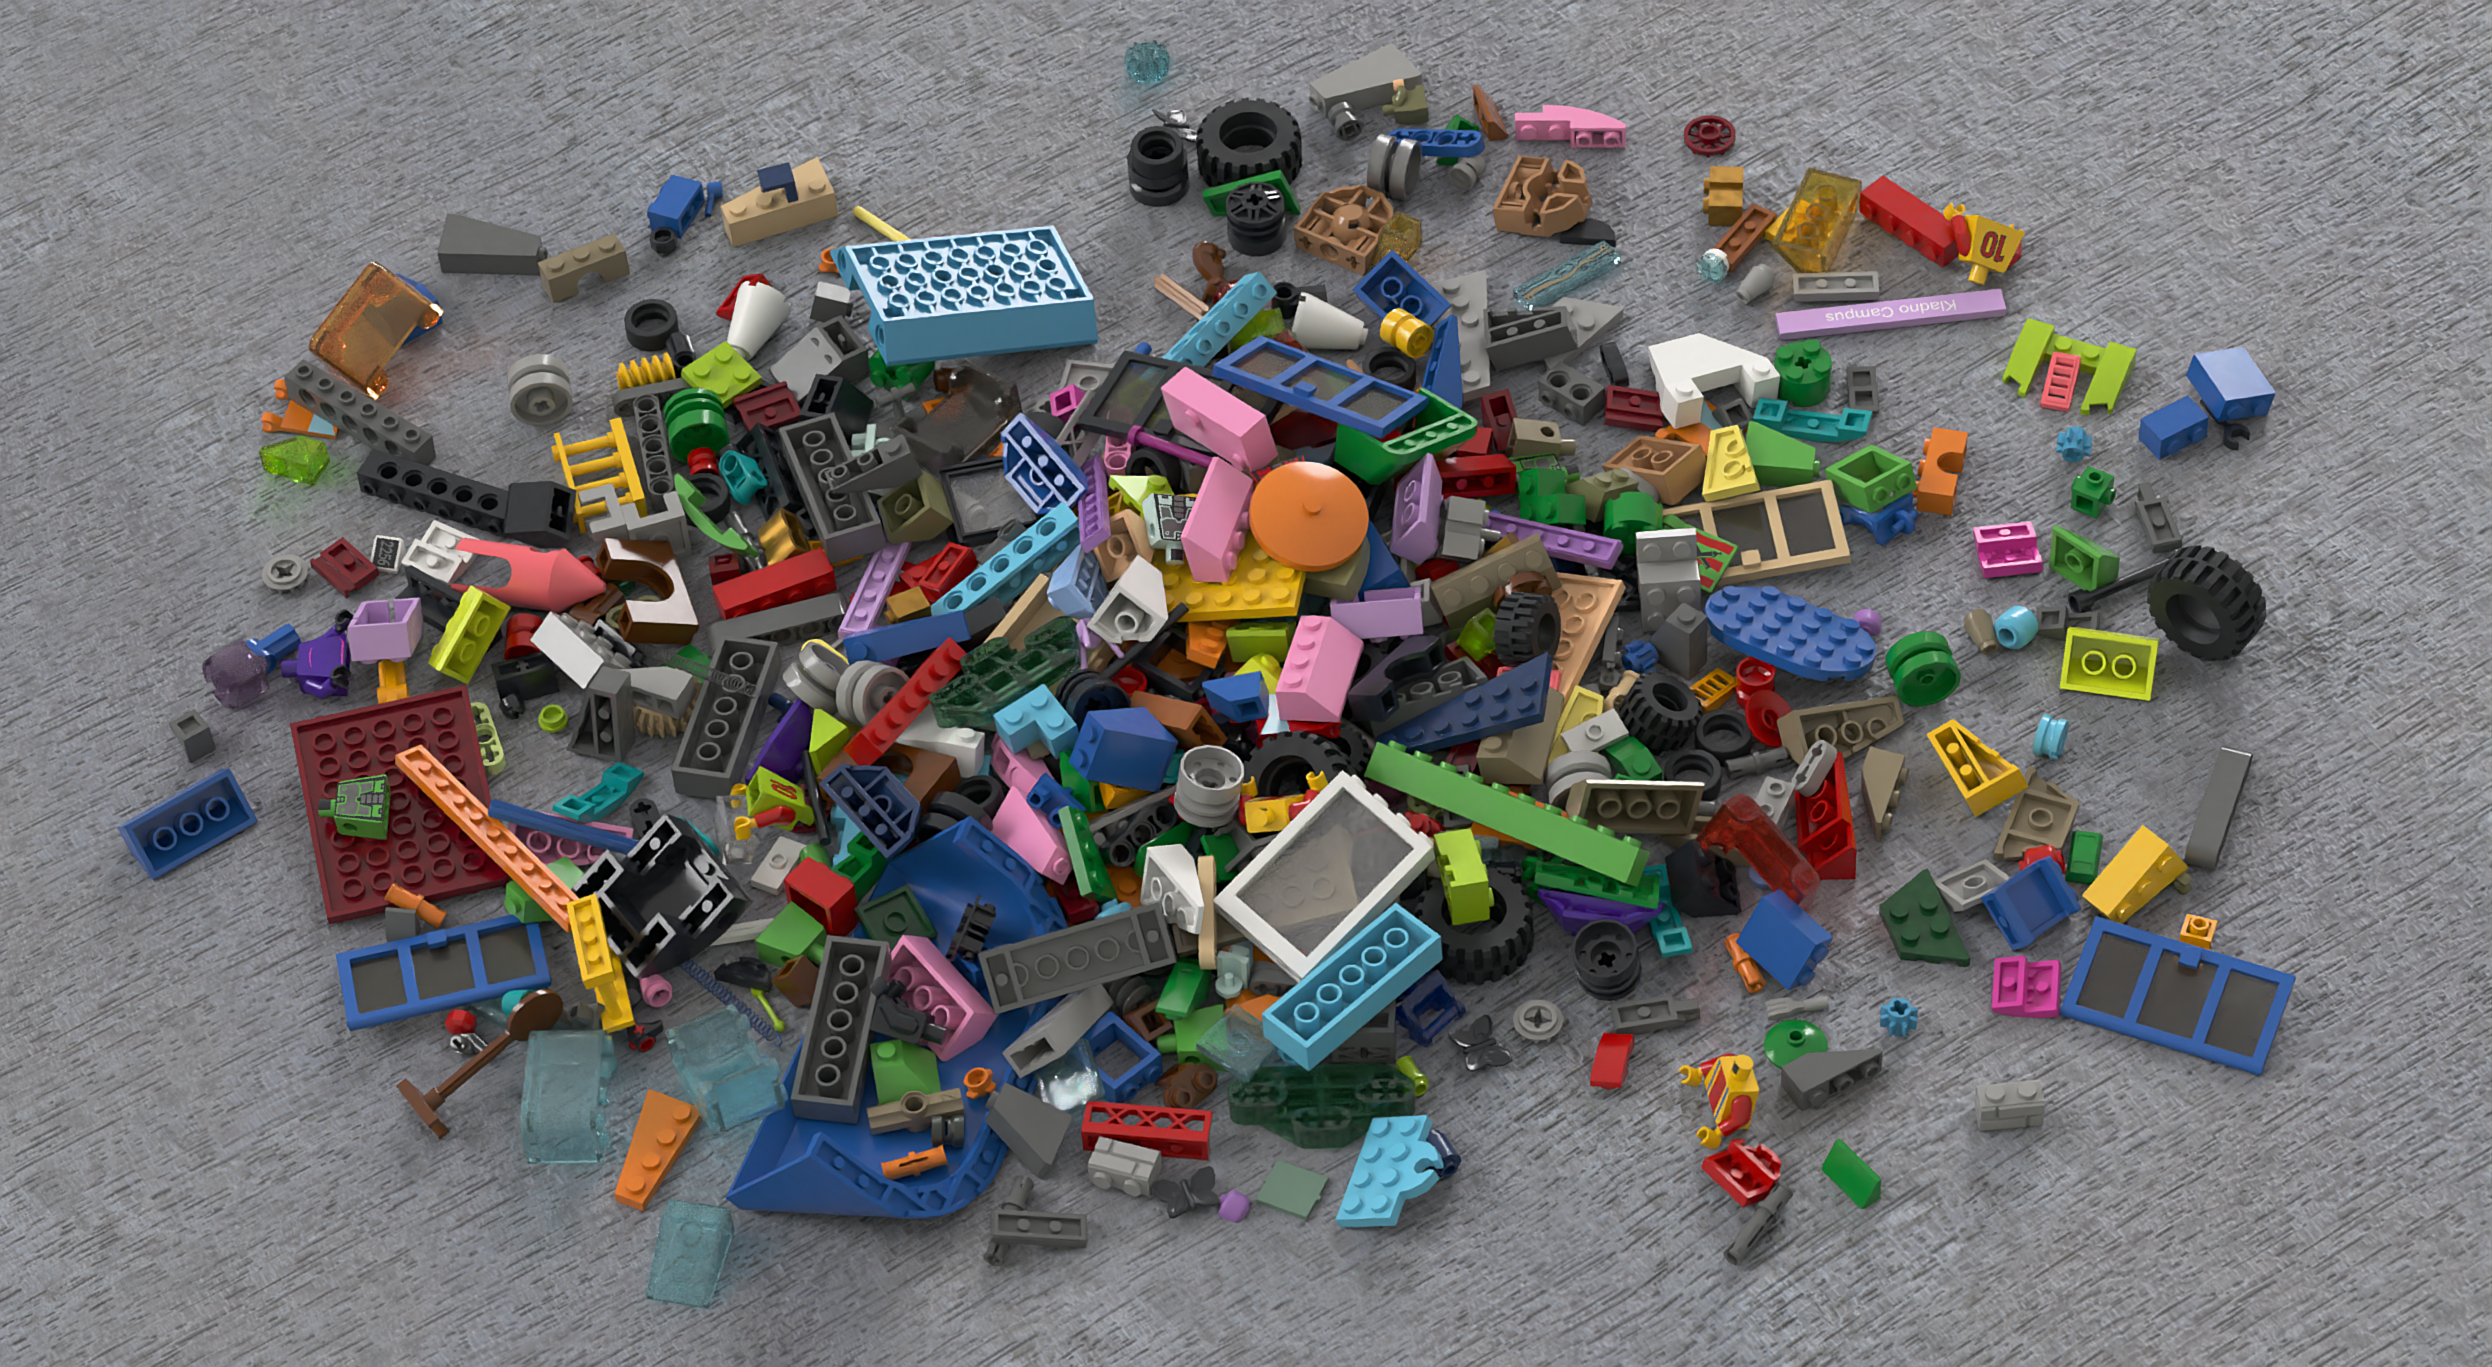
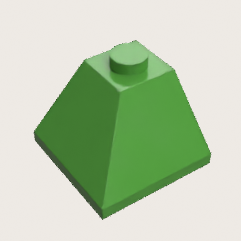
M2057 525L2052 528L2050 569L2081 589L2089 591L2118 578L2120 558L2111 550H2107L2099 544Z
M901 1039L870 1044L879 1105L900 1101L902 1096L910 1091H920L925 1095L941 1092L935 1052Z

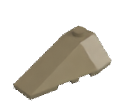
M1897 696L1794 710L1776 720L1782 745L1799 765L1812 745L1819 740H1825L1835 747L1837 752L1842 753L1843 759L1904 725Z

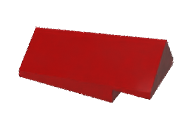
M1838 751L1831 769L1812 796L1804 797L1795 791L1798 849L1806 854L1807 877L1811 880L1856 879L1857 849L1843 754Z

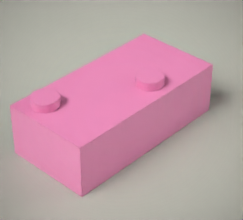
M1184 367L1161 387L1174 428L1226 459L1239 471H1245L1250 474V472L1264 468L1278 456L1264 414L1189 368Z

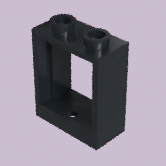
M1171 626L1132 661V668L1144 674L1147 688H1154L1158 694L1164 697L1195 703L1199 699L1207 698L1202 682L1225 677L1227 672L1225 668L1226 655H1222L1215 669L1205 666L1206 668L1191 685L1184 683L1157 668L1172 648L1186 655L1187 634L1175 626Z

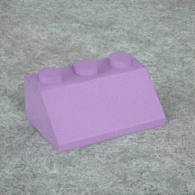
M1427 453L1397 483L1390 552L1419 565L1429 556H1433L1439 545L1437 531L1441 524L1439 511L1443 502V495L1441 494L1442 479L1432 454Z

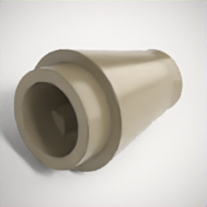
M1976 609L1969 612L1964 617V629L1981 650L1982 654L1989 655L1994 653L1999 646L1991 615L1986 613L1984 609Z

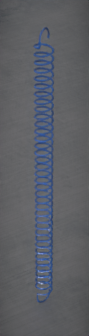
M688 960L686 964L679 965L686 973L693 976L698 983H701L705 989L712 992L717 999H720L724 1005H727L728 1008L735 1012L736 1015L743 1018V1021H746L755 1031L762 1034V1037L766 1038L767 1041L774 1040L779 1036L778 1031H775L777 1035L773 1039L768 1040L767 1037L773 1034L772 1032L768 1035L771 1030L770 1024L766 1025V1021L762 1022L763 1018H759V1015L751 1012V1008L747 1009V1005L743 1006V1002H740V999H736L735 995L732 996V992L728 993V989H725L727 992L721 997L725 991L724 986H720V982L716 983V979L713 980L709 973L701 970V966L697 967V963H692L688 972L686 969L687 965L691 961L694 963L693 960ZM696 965L695 969L690 972L691 968ZM700 968L699 972L694 975L695 971ZM704 971L703 975L698 978L699 974ZM708 974L707 978L702 981V978ZM711 977V981L706 984V981ZM715 981L714 985L710 987V984ZM719 984L718 988L713 991L714 987ZM723 987L722 991L717 994L718 990ZM728 994H731L730 997L727 1000H725L726 996ZM732 997H735L734 1000L731 1003H729L730 999ZM738 1000V1003L733 1006L734 1002ZM742 1003V1006L736 1010L738 1005ZM746 1006V1009L740 1013L742 1008ZM750 1010V1012L746 1016H744L746 1011ZM752 1013H754V1015L748 1020V1017ZM756 1016H758L757 1019H756V1021H754V1022L752 1023V1020H753ZM761 1019L760 1024L756 1026V1023ZM765 1023L764 1027L760 1029V1026ZM769 1026L768 1030L764 1032V1029ZM780 1037V1040H781L780 1045H777L776 1043H774L776 1046H781V1044H782V1039H781V1037Z

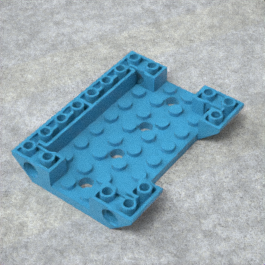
M1054 226L844 246L831 249L830 255L848 290H861L871 309L868 330L886 366L1096 344L1098 342L1094 299Z

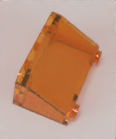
M372 262L365 267L313 334L309 342V350L329 371L373 400H376L388 386V374L383 368L416 325L422 329H428L438 322L439 317L444 311L388 268L378 262Z

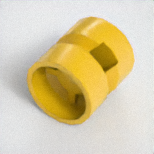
M1397 308L1390 311L1382 321L1380 337L1391 346L1399 348L1407 356L1419 358L1429 350L1433 342L1434 331L1431 326L1415 318L1409 312Z

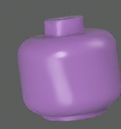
M1862 609L1855 613L1853 620H1856L1859 626L1870 636L1880 634L1882 620L1876 611Z
M1231 1190L1227 1196L1222 1194L1219 1199L1220 1204L1218 1206H1220L1218 1215L1235 1223L1243 1220L1251 1207L1250 1198L1237 1190Z

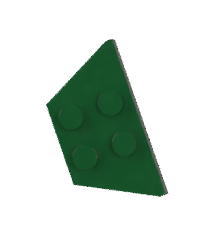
M1928 869L1922 870L1879 905V914L1900 960H1923L1933 964H1940L1941 960L1960 962V967L1970 966V957Z

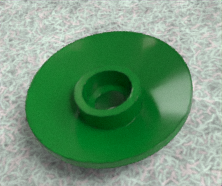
M1786 1020L1776 1024L1769 1030L1764 1040V1051L1768 1060L1774 1066L1781 1069L1782 1066L1807 1053L1827 1052V1040L1824 1033L1810 1022Z

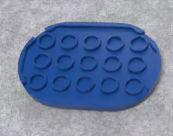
M1725 586L1723 590L1711 595L1706 602L1704 614L1708 616L1707 623L1711 627L1710 633L1717 640L1737 651L1790 673L1820 681H1827L1828 678L1834 679L1842 676L1843 681H1848L1864 676L1874 665L1877 652L1875 642L1859 626L1856 620L1845 619L1835 615L1827 608L1813 606L1806 603L1800 597H1791L1781 593L1775 587Z

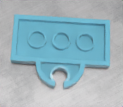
M1427 1115L1372 1119L1335 1219L1341 1228L1396 1226L1404 1201L1422 1195L1436 1184L1439 1176L1434 1170L1429 1169L1422 1173L1425 1168L1434 1166L1437 1169L1443 1168L1441 1155L1433 1145L1426 1142L1433 1124Z

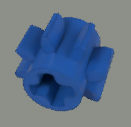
M1634 640L1624 646L1627 653L1622 656V663L1626 670H1632L1640 675L1657 670L1654 663L1659 660V655L1656 648L1650 642L1643 643L1642 640Z

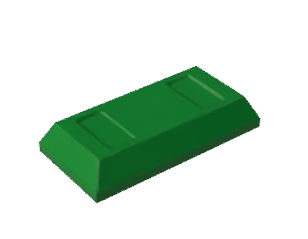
M2080 830L2072 832L2065 881L2092 884L2096 880L2103 842L2102 834Z

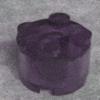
M238 639L216 652L202 664L206 682L212 681L216 688L212 693L228 709H238L270 688L265 672L268 670L267 661L260 654L256 656L242 639Z

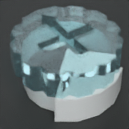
M1713 248L1704 253L1696 265L1700 277L1709 284L1720 283L1729 270L1727 254Z

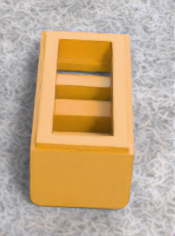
M1716 668L1689 687V689L1696 693L1695 697L1700 699V707L1703 709L1701 716L1712 710H1718L1736 692L1735 677ZM1720 679V680H1722L1723 682L1727 683L1728 685H1724L1723 683H1721V682H1719V681H1717V680ZM1712 685H1715L1716 687L1720 688L1721 690H1717V689L1713 688Z

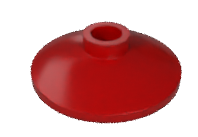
M1759 690L1753 693L1746 703L1745 717L1748 727L1755 738L1762 744L1772 748L1783 746L1776 720L1792 710L1779 694L1771 690Z

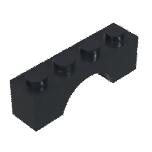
M1410 635L1347 693L1348 703L1354 720L1385 722L1400 708L1396 695L1398 689L1417 680L1432 678L1447 664L1440 637Z

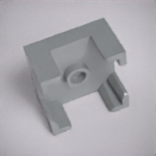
M612 483L579 492L581 504L604 499L607 515L585 522L589 540L599 542L603 541L604 538L629 539L627 525Z
M677 491L663 495L668 511L647 517H639L635 503L620 506L630 540L670 542L673 553L676 554L677 558L692 554L686 517Z

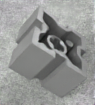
M1450 496L1443 500L1440 511L1441 524L1437 535L1439 545L1433 559L1448 562L1455 561V563L1468 565L1476 561L1478 556H1482L1485 541L1497 543L1500 541V531L1482 528L1487 526L1489 509H1485L1486 501Z

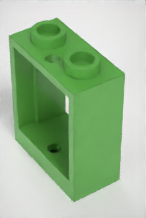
M1872 444L1824 469L1827 480L1831 479L1833 483L1835 497L1868 513H1873L1918 488L1911 462Z

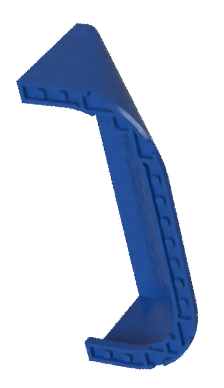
M971 816L887 861L868 900L869 902L908 884L938 933L937 938L931 942L944 956L948 952L967 904L974 905L978 895L981 896L978 904L984 906L985 903H988L996 908V918L989 929V934L985 935L986 939L993 945L997 942L1001 945L1013 944L1068 928L1055 897L1050 898L1042 886L1043 879L1017 852ZM858 922L851 938L869 940ZM956 955L955 960H954V962H953L952 965H953V966L959 971V973L961 974L960 968H959L958 959H957V955ZM971 984V986L993 1008L988 987L984 988L979 992ZM1070 993L999 1013L982 1040L947 1062L941 1061L936 1055L941 1092L959 1088L965 1111L963 1116L964 1147H953L951 1144H944L943 1148L948 1165L922 1171L921 1175L916 1177L912 1174L890 1180L884 1176L881 1163L909 1156L908 1153L915 1151V1154L934 1149L931 1144V1124L926 1130L921 1132H911L904 1128L872 1135L866 1108L879 1105L872 1058L857 1124L795 1117L790 1099L804 1041L803 1036L726 1199L742 1210L906 1219L936 1218L950 1214L968 1205L994 1179L1009 1147L985 1122L990 1111L985 1106L991 1093L978 1096V1098L973 1100L969 1099L966 1095L968 1089L963 1084L965 1075L977 1067L990 1069L993 1072L992 1081L996 1084L994 1091L999 1093L1006 1082L1032 1095L1045 1065L1019 1078L1002 1052ZM877 1032L874 1043L897 1040L898 1038ZM917 1045V1046H920V1047H922V1048H925V1049H927V1050L932 1051L928 1045H926V1046Z

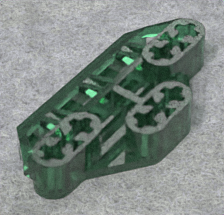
M1060 616L1050 620L1025 636V649L1020 652L1017 651V648H1011L1007 637H996L965 654L960 659L964 675L935 691L929 697L937 725L940 728H952L957 725L963 726L969 722L971 728L987 726L994 722V714L1042 684H1045L1048 688L1081 667L1080 642L1076 631L1077 622L1069 616Z
M1386 1063L1316 1065L1310 1071L1301 1065L1257 1067L1229 1085L1227 1095L1229 1116L1234 1123L1238 1125H1260L1302 1149L1345 1147L1368 1133L1373 1118L1413 1116L1416 1109L1415 1081Z

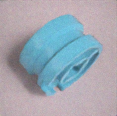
M2044 714L2036 731L2033 754L2037 756L2045 754L2049 756V759L2058 761V757L2061 756L2067 739L2069 720L2062 718L2055 720L2052 715Z

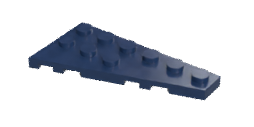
M1546 652L1378 735L1376 743L1380 742L1388 745L1389 741L1392 740L1407 746L1405 752L1414 755L1415 750L1427 753L1542 723L1545 718L1553 659Z

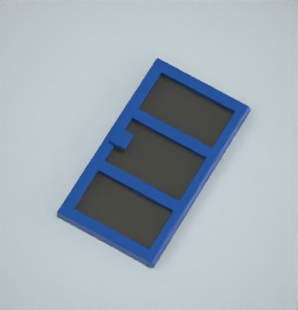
M1263 336L1257 337L1213 365L1212 376L1378 438H1383L1424 410L1429 404V397Z
M514 914L336 954L349 1031L500 998L511 990H535L552 986V978L549 975L538 922L522 923Z
M2095 916L2064 1001L2060 1007L2059 1015L2261 1076L2295 984L2296 976Z

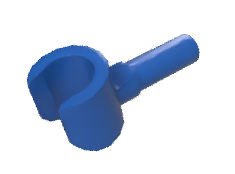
M721 181L709 182L706 185L708 196L704 213L706 217H711L715 198L723 197Z

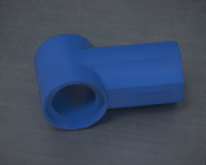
M288 623L262 640L256 638L247 640L239 650V658L258 676H265L274 670L278 659L299 647L301 639L295 629Z

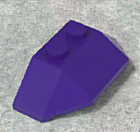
M801 698L796 699L766 741L755 760L753 768L745 776L746 786L749 785L759 766L795 785L801 777H805L800 753L810 749L814 708L805 703Z
M1542 886L1538 889L1537 895L1565 931H1572L1573 937L1577 935L1582 927L1600 919L1617 920L1625 924L1632 933H1635L1663 911L1665 904L1658 902V909L1559 888L1547 889Z

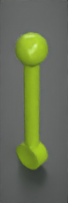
M751 988L752 996L760 1000L774 1022V1030L779 1033L783 1032L786 1024L778 1019L764 997V991Z

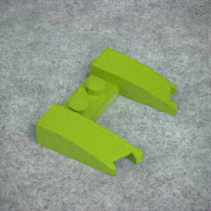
M2027 318L2008 361L2002 382L2005 384L2009 381L2010 377L2021 385L2017 394L2025 398L2043 362H2050L2053 352L2077 355L2081 357L2080 371L2094 375L2080 408V414L2089 415L2090 405L2107 404L2108 414H2112L2135 367L2137 349L2109 341L2107 348L2054 334L2055 325Z

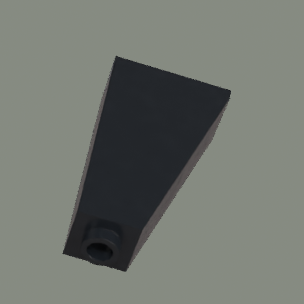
M998 596L965 613L971 639L957 642V644L971 658L1007 615ZM938 647L901 656L902 661L897 663L898 669L904 671L910 679L917 668ZM966 663L961 669L969 668L968 664Z

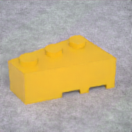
M1954 719L1927 733L1935 752L1975 817L2029 787L2017 766L2011 765L1997 751L1991 750L1978 737Z
M2142 825L2082 896L2108 920L2122 924L2189 867L2170 845Z

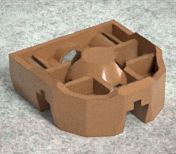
M1518 156L1493 207L1497 231L1551 237L1554 233L1568 230L1576 223L1583 222L1592 205L1583 167L1571 160H1565L1559 171L1558 169H1553L1549 158ZM1548 195L1546 200L1542 202L1539 200L1542 196ZM1536 216L1540 217L1541 224H1537V228L1533 227Z
M1361 184L1356 187H1339L1329 192L1324 191L1293 227L1296 247L1364 276L1381 256L1384 242L1391 244L1394 240L1393 207L1383 193ZM1373 197L1374 201L1366 209V199ZM1358 223L1360 226L1355 229H1349V224Z

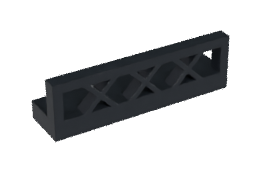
M757 423L736 444V447L740 450L741 454L754 459L757 465L759 459L763 460L761 473L766 480L770 479L771 483L768 493L764 492L765 488H760L755 493V496L767 522L780 508L794 514L806 506L785 458L779 432ZM755 440L753 452L749 454L747 447ZM778 499L780 506L772 513L774 501Z
M410 565L405 569L408 586L395 599L420 598L423 621L444 633L448 621L454 616L460 605L463 594ZM501 627L486 653L503 638Z

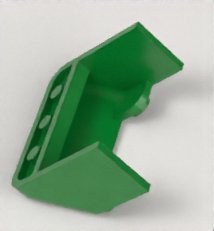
M1422 387L1419 389L1418 394L1429 397V404L1424 410L1416 414L1415 431L1381 443L1365 432L1338 423L1334 461L1366 480L1367 483L1379 485L1382 482L1409 472L1427 453L1432 454L1435 461L1451 455L1476 435L1478 422L1474 417Z

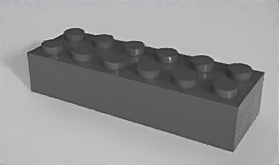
M834 412L779 428L785 458L830 564L886 548L882 525L868 491L833 494L824 473L853 458Z
M720 635L709 667L758 686L759 694L757 687L755 692L754 686L749 695L755 692L753 697L757 696L755 699L752 696L748 697L704 679L671 769L676 793L730 801L732 787L741 782L768 706V698L773 692L782 666L778 642ZM750 684L749 690L746 692V694H748L752 689V686Z
M827 935L790 1099L795 1117L857 1124L871 1061L870 1044L875 1042L877 1033L869 1029L878 1003V999L870 990V985L880 976L888 983L892 964L888 942Z

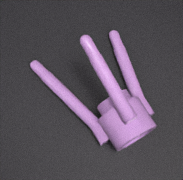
M1091 618L1081 619L1076 625L1081 669L1088 668L1086 649H1094L1100 645L1101 640H1105L1086 626ZM1106 641L1119 658H1124V653L1116 643L1110 644Z

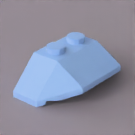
M1079 544L1053 572L1047 591L1048 600L1056 610L1061 609L1066 616L1078 620L1092 618L1108 595L1107 585L1101 574L1102 570L1097 557L1092 551L1086 553Z

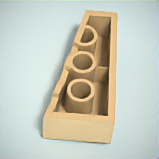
M818 157L792 169L799 201L788 203L784 188L763 193L759 186L721 206L724 228L732 247L838 216L835 192Z

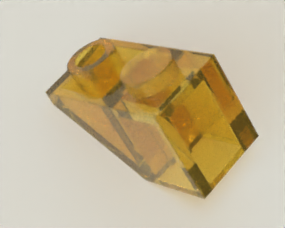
M1397 211L1381 231L1369 264V270H1372L1391 250H1394L1407 263L1422 245L1421 220Z

